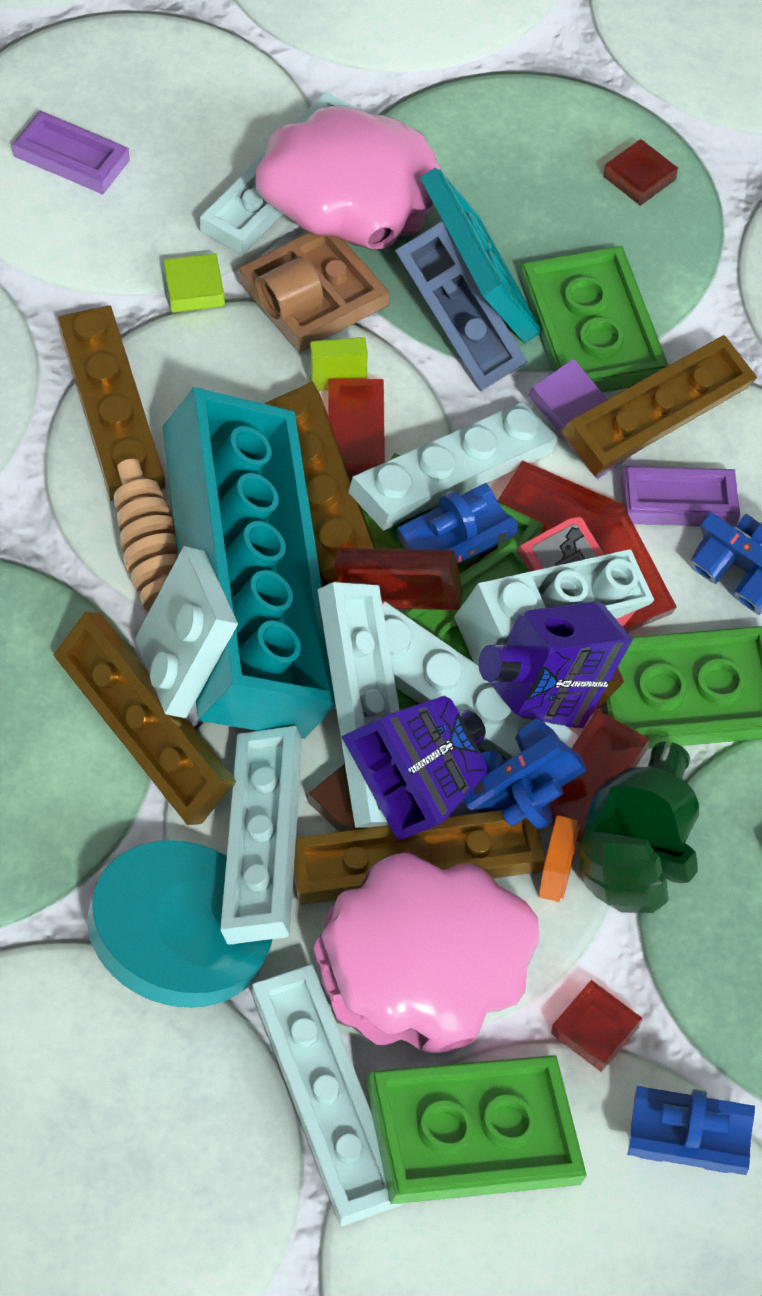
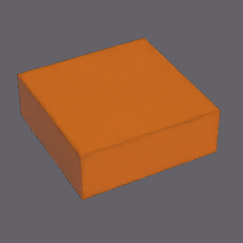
M556 816L543 868L539 898L556 902L564 899L580 825L577 824L578 820Z

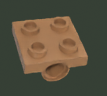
M309 232L239 268V283L298 352L309 348L310 342L324 340L389 305L388 289L344 240L334 236H318Z

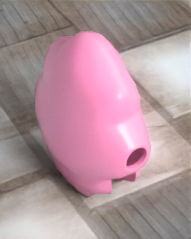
M330 106L316 110L304 123L280 126L267 141V154L255 169L256 190L268 204L291 218L310 233L318 236H334L352 245L372 250L385 249L395 244L399 237L416 235L421 231L424 219L429 214L433 202L420 177L435 167L438 170L441 167L437 163L434 151L427 144V140L422 133L403 122L389 116L371 115L354 108Z
M399 853L375 863L367 871L360 888L350 889L338 895L335 905L328 911L324 931L315 943L313 955L321 973L322 989L330 1000L331 1011L337 1023L352 1027L376 1045H387L398 1040H404L427 1053H446L474 1042L481 1030L487 1012H499L518 1004L526 990L527 967L539 944L538 917L525 900L499 886L483 868L470 862L461 863L441 870L415 855Z

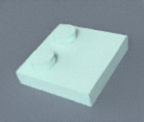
M183 546L135 637V642L150 676L151 684L157 693L164 713L182 718H187L238 625L206 552Z

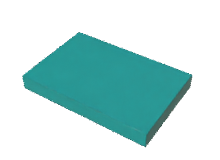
M435 167L421 176L420 179L482 296L524 343L541 334L538 322L481 217L441 169L438 170Z

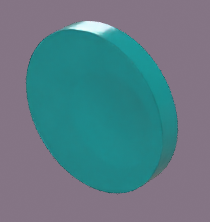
M174 840L155 841L138 845L125 851L105 868L96 884L90 902L88 931L99 960L122 985L154 1002L175 1007L194 1008L227 1001L244 991L255 980L269 953L272 939L227 944L220 930L226 855L209 847L191 842Z

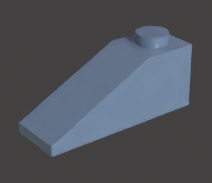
M442 221L395 250L481 392L528 363L500 315L482 296Z

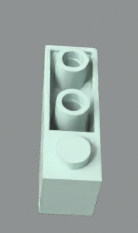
M631 549L478 583L454 618L473 662L478 665L482 649L487 645H504L518 616L526 610L587 602H602L617 619L650 605L654 598Z

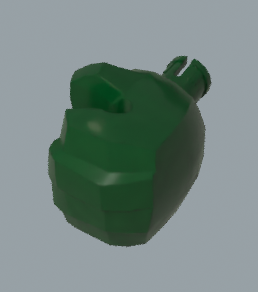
M666 742L657 743L651 751L647 767H630L607 779L597 790L590 804L580 844L579 860L582 877L586 887L596 898L621 913H654L669 900L667 879L676 883H689L698 871L696 852L686 844V840L699 817V802L693 789L682 779L685 770L689 766L690 756L684 747L672 742L665 761L663 756L667 744Z

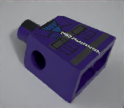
M587 602L526 610L518 616L504 645H487L482 649L478 661L479 672L485 681L492 684L511 711L520 718L540 719L542 722L573 728H584L633 639L602 602Z
M446 696L388 714L342 736L345 745L398 841L445 821L487 774V764L477 747V744L483 741L486 734L482 719L470 710L458 712L452 699Z

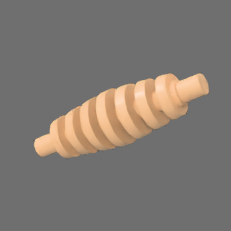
M127 459L120 462L117 466L122 486L116 490L114 501L118 511L117 521L118 528L121 531L120 541L124 552L123 560L126 570L131 574L130 578L136 591L140 593L139 598L144 609L149 612L178 558L174 519L171 517L172 513L167 502L162 499L163 494L158 483L151 479H144L140 463L137 459Z

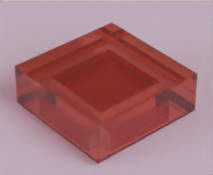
M640 139L605 164L603 177L641 206L676 180L678 167Z
M591 980L552 1024L551 1034L602 1072L640 1028L642 1017Z

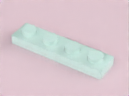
M325 92L295 123L306 122L312 113L324 107L342 106L357 108ZM267 151L200 216L201 232L241 255H244L283 215L282 212L268 204L256 190L255 169L267 154Z
M520 402L353 476L348 493L384 531L440 505V497L450 491H456L462 495L484 483L495 480L553 453L558 437L524 402Z
M332 582L317 590L355 828L387 826L389 824L342 739V736L383 716L400 711L379 585Z
M384 602L382 606L396 688L419 704L442 696L452 699L458 712L470 710L482 719L486 734L483 741L478 745L488 752L497 751L507 761L521 753L515 739L517 730L533 720L520 718L514 714L492 684L482 678L478 665L390 604ZM544 722L554 730L563 743L572 750H575L582 739L581 736L565 725Z
M296 726L237 734L234 779L236 782L233 785L220 929L228 945L290 937L302 739Z
M313 964L252 984V995L340 1227L403 1205V1203L390 1205L372 1113Z

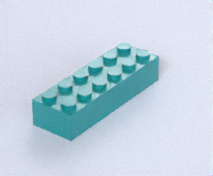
M193 387L162 427L177 552L179 556L183 546L206 552L238 622L235 631L196 700L198 721L256 731L296 726L300 737L305 739L336 708L317 590L322 587L295 411Z

